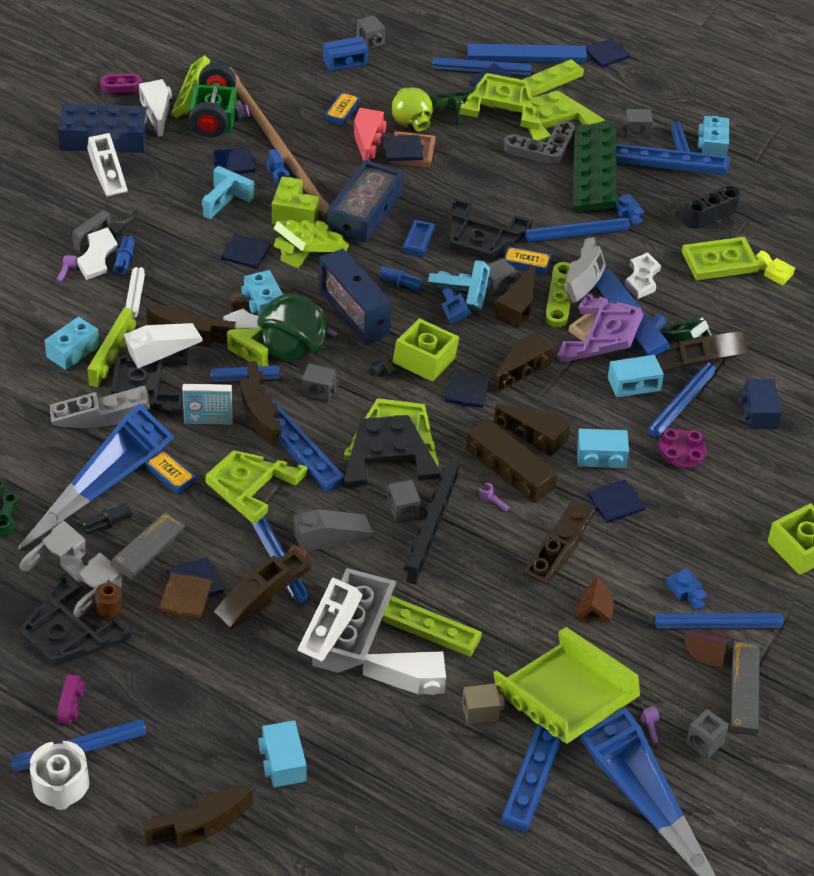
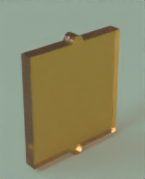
M171 573L159 606V611L178 614L179 617L186 615L201 618L213 581L194 577L192 574L186 576Z

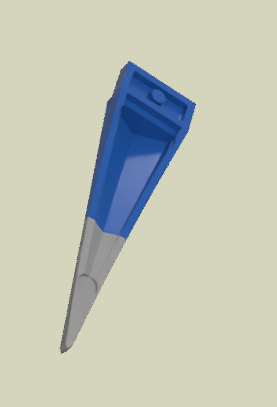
M139 403L120 421L74 480L20 544L19 550L143 466L147 460L165 448L173 440L174 436Z
M625 707L579 735L580 740L593 756L594 762L699 876H716L684 817L641 727Z

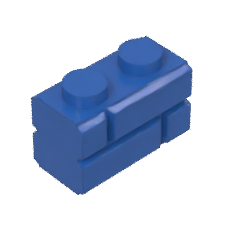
M361 36L323 43V60L329 72L367 65L368 48Z

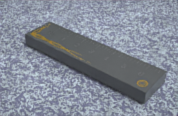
M164 512L112 559L110 565L132 579L183 532L185 525Z
M733 641L730 732L758 734L760 644Z

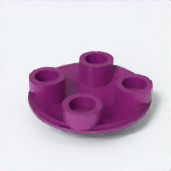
M670 428L665 430L664 435L659 441L658 447L661 456L668 463L677 467H694L700 464L706 456V446L702 440V434L696 430L687 431Z

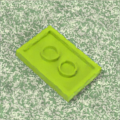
M277 221L274 227L277 232L302 252H335L342 248L347 252L349 244L343 240L340 234L332 232L328 228L329 226L322 221Z
M745 237L687 244L682 247V253L696 281L759 271L760 265Z

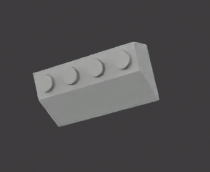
M346 568L341 581L356 587L363 596L350 622L324 660L321 662L312 657V666L339 673L364 664L396 586V581Z

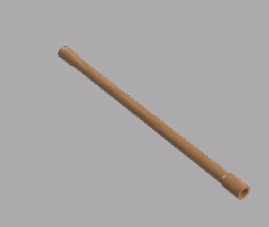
M235 73V87L238 97L244 105H248L250 114L274 148L278 150L295 178L303 180L305 192L308 195L319 197V214L327 222V209L330 205L323 199Z

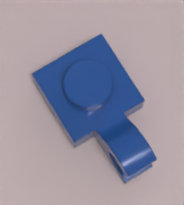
M269 150V159L266 160L267 169L273 174V183L278 185V179H281V177L289 178V172L284 168V161L278 150Z
M630 194L618 197L617 207L612 209L621 218L628 217L634 225L643 223V220L639 217V215L644 214L641 205Z
M450 286L442 290L447 301L441 305L451 325L471 314L461 293L456 296Z
M688 568L666 577L667 587L680 601L687 598L695 610L705 607L706 604L702 600L707 598V594L702 590V584Z

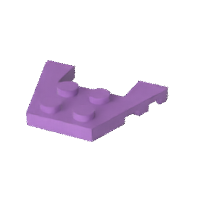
M587 293L582 298L578 307L580 313L597 314L586 341H563L557 355L559 362L563 363L630 348L643 317L641 308L620 302L613 304L608 302L606 298L600 297L596 299L593 298L592 294Z

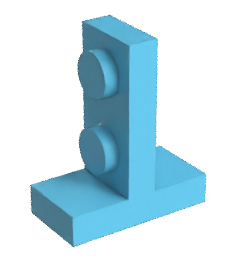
M217 166L213 170L215 188L205 195L202 200L203 216L211 219L235 196L250 202L254 198V181Z
M475 260L472 276L460 273L459 276H452L448 272L439 271L438 274L430 273L428 282L438 289H445L450 286L452 290L468 292L466 304L473 310L482 311L491 268L484 261Z

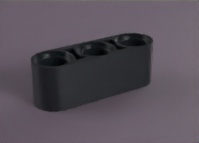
M725 186L689 201L685 215V224L690 228H701L734 214L738 208L740 190L734 186Z

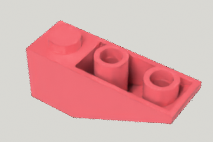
M359 108L354 121V138L363 162L364 160L370 161L371 158H375L376 145H380L381 133H385L387 122L384 121V112Z

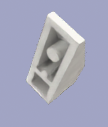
M163 79L139 84L140 101L143 107H147V115L158 137L163 135L170 109L169 99H172L171 89L165 85Z
M110 133L89 137L87 149L106 197L127 193L128 190Z
M193 323L145 325L124 334L129 354L137 368L202 342V338Z
M332 577L299 645V652L321 662L324 660L350 622L363 596L356 587Z
M443 652L367 654L363 664L364 676L418 695L445 693L446 673Z

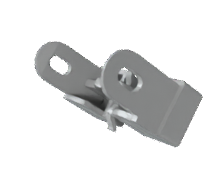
M64 520L54 527L51 533L23 558L19 566L20 570L29 571L51 552L60 557V566L78 582H85L94 588L76 604L73 614L77 618L84 615L95 605V590L99 585L114 583L120 588L122 587V573L110 565L111 562L100 552L88 561L87 566L83 564L81 558L85 555V539Z

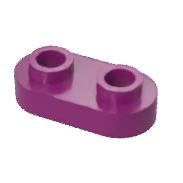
M134 73L108 74L100 79L102 91L108 94L135 93L139 91V84L142 83L141 77Z
M67 674L58 707V723L71 724L72 719L76 720L78 717L79 704L77 700L78 697L83 696L85 686L84 681H80V675Z

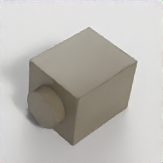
M496 683L464 687L462 705L467 725L499 721L500 710H504V699L502 694H498Z

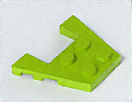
M486 73L476 86L475 91L467 97L465 104L461 105L460 114L477 118L480 104L491 108L507 109L511 112H522L520 126L539 130L540 119L536 116L537 111L532 104V96L527 81Z
M554 91L532 97V104L536 108V116L540 119L539 130L529 128V133L532 139L547 143L551 135L545 128L555 126L558 122L578 119L583 125L601 123L605 120L560 91Z
M377 398L365 419L409 415L434 461L439 466L425 404ZM356 434L351 445L344 452V460L346 461L350 460Z
M233 450L206 474V483L248 520L256 524L267 514L268 505L251 496L273 476L296 486L307 475L308 467L299 465L298 468L287 466V462L280 460L276 463L263 461L264 457Z

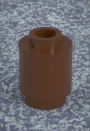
M103 583L95 590V609L102 619L112 620L122 610V592L120 587L114 583Z

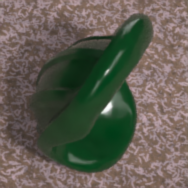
M284 294L274 298L264 307L257 319V325L263 329L262 334L265 347L268 348L272 356L281 360L298 358L307 351L317 353L323 346L327 336L328 321L325 312L314 301L301 295Z

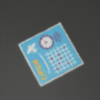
M183 384L184 424L233 423L232 385Z

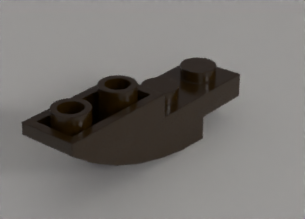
M146 305L148 325L193 323L202 338V342L195 344V346L210 348L212 342L227 344V332L236 329V321L192 316L191 309Z
M743 331L682 341L678 344L669 345V349L655 356L663 372L699 363L704 364L748 354Z
M257 361L247 362L248 379L240 380L244 410L250 423L259 435L270 445L277 446V436L281 435L280 421H275V418H278L277 403L272 404L271 394L266 395L265 387L260 388V385H264L263 371H258Z
M572 499L551 534L547 533L523 571V574L545 585L548 584L563 568L583 539V532L594 516V509Z
M295 548L279 559L273 555L248 574L224 598L214 611V615L232 630L271 604V596L311 571V563Z
M252 785L234 786L229 790L207 793L196 798L197 808L182 809L174 814L155 816L150 820L143 821L146 845L151 846L175 839L177 848H182L222 831L240 818L253 805Z

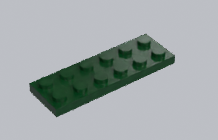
M603 121L601 123L575 126L574 213L617 207L616 121Z

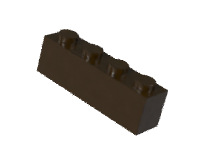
M489 419L467 433L466 450L534 503L556 489L558 472Z

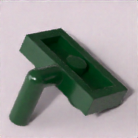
M464 91L429 95L432 105L438 110L448 109V106L455 105L456 124L464 123V115L460 114V109L471 93Z
M701 314L695 316L690 321L675 322L661 333L667 341H675L676 343L683 340L701 338L702 335L703 337L712 336L709 326Z

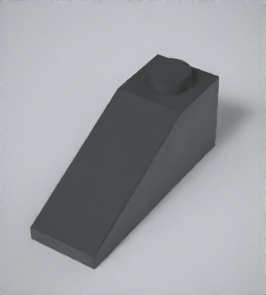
M317 509L294 515V537L298 547L307 552L373 536V531L365 514Z

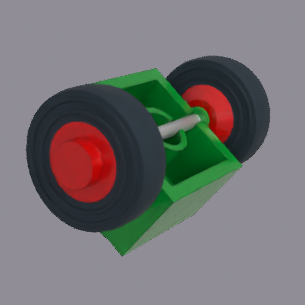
M222 63L206 65L200 72L199 85L195 84L189 108L190 130L205 138H215L225 132L232 133L237 107L236 76L234 71L227 65Z

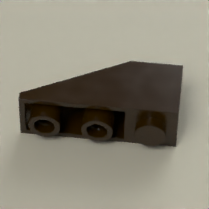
M532 265L527 271H523L520 278L515 283H512L503 296L500 295L495 302V318L517 329L531 315L535 265Z
M535 332L518 340L496 373L494 391L497 393L505 388H509L512 384L528 378L541 369L547 368L551 365L553 348Z
M500 404L495 406V424L550 456H553L569 439L570 423L550 412Z

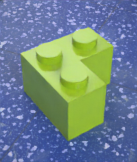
M281 177L272 202V224L276 225L277 221L287 220L317 222L319 218V197L303 194V180Z

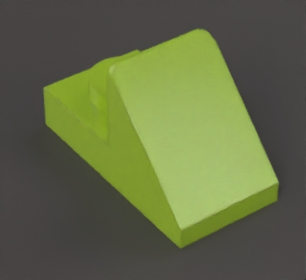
M284 236L275 239L274 247L281 249L282 253L280 260L296 268L300 267L310 253L302 252Z
M262 328L233 329L227 332V346L230 351L248 362L257 361V366L269 365L268 348L263 345Z

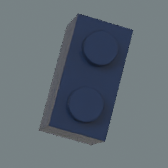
M746 379L745 388H741L740 400L745 404L743 415L744 419H748L749 429H778L781 408L775 379Z

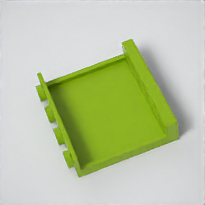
M565 627L558 632L560 645L507 678L497 670L493 673L498 694H502L503 698L513 704L518 711L527 714L536 724L542 725L551 735L558 737L567 744L639 697L640 688L638 674Z

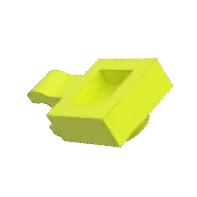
M760 251L756 255L760 265L759 269L764 270V276L783 286L794 274L795 267L778 258L772 261L765 251Z

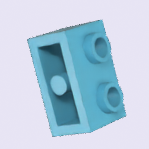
M704 116L703 124H699L698 136H701L698 139V149H701V153L727 156L729 147V118Z
M270 270L244 276V286L241 288L242 294L249 301L251 313L256 314V316L260 315L264 307L271 300L283 295Z
M79 316L44 340L46 357L65 370L77 364L82 358L100 346L98 329Z
M655 355L610 361L608 380L617 398L661 391L664 374Z
M579 429L577 439L578 467H627L629 455L627 430Z
M295 720L262 726L263 737L258 738L261 755L266 754L267 760L264 761L266 777H271L273 787L306 782L307 765Z

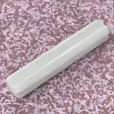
M142 267L132 269L126 308L133 309L134 319L138 316L145 276Z

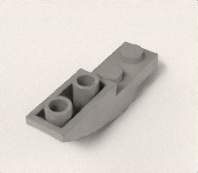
M594 237L585 239L584 246L581 248V258L571 262L570 270L567 271V282L564 283L566 294L571 296L573 303L579 301L595 286L606 266L601 248L596 246Z
M141 386L102 398H98L96 392L51 404V423L55 426L70 428H94L117 425L139 403L146 410L150 409L147 389L145 386Z

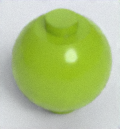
M414 87L399 90L392 102V115L395 121L408 129H411L412 125L417 132H421L429 127L433 106L428 94Z

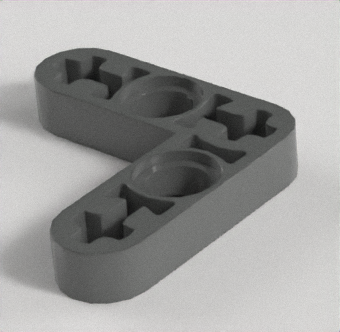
M569 121L558 122L547 143L511 134L504 138L503 149L506 153L555 165L561 162L574 137L575 126Z

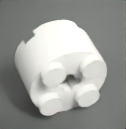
M63 741V744L49 742L39 747L33 753L30 761L32 788L35 796L42 803L53 806L57 810H63L84 796L89 788V775L85 754L78 745L69 741Z

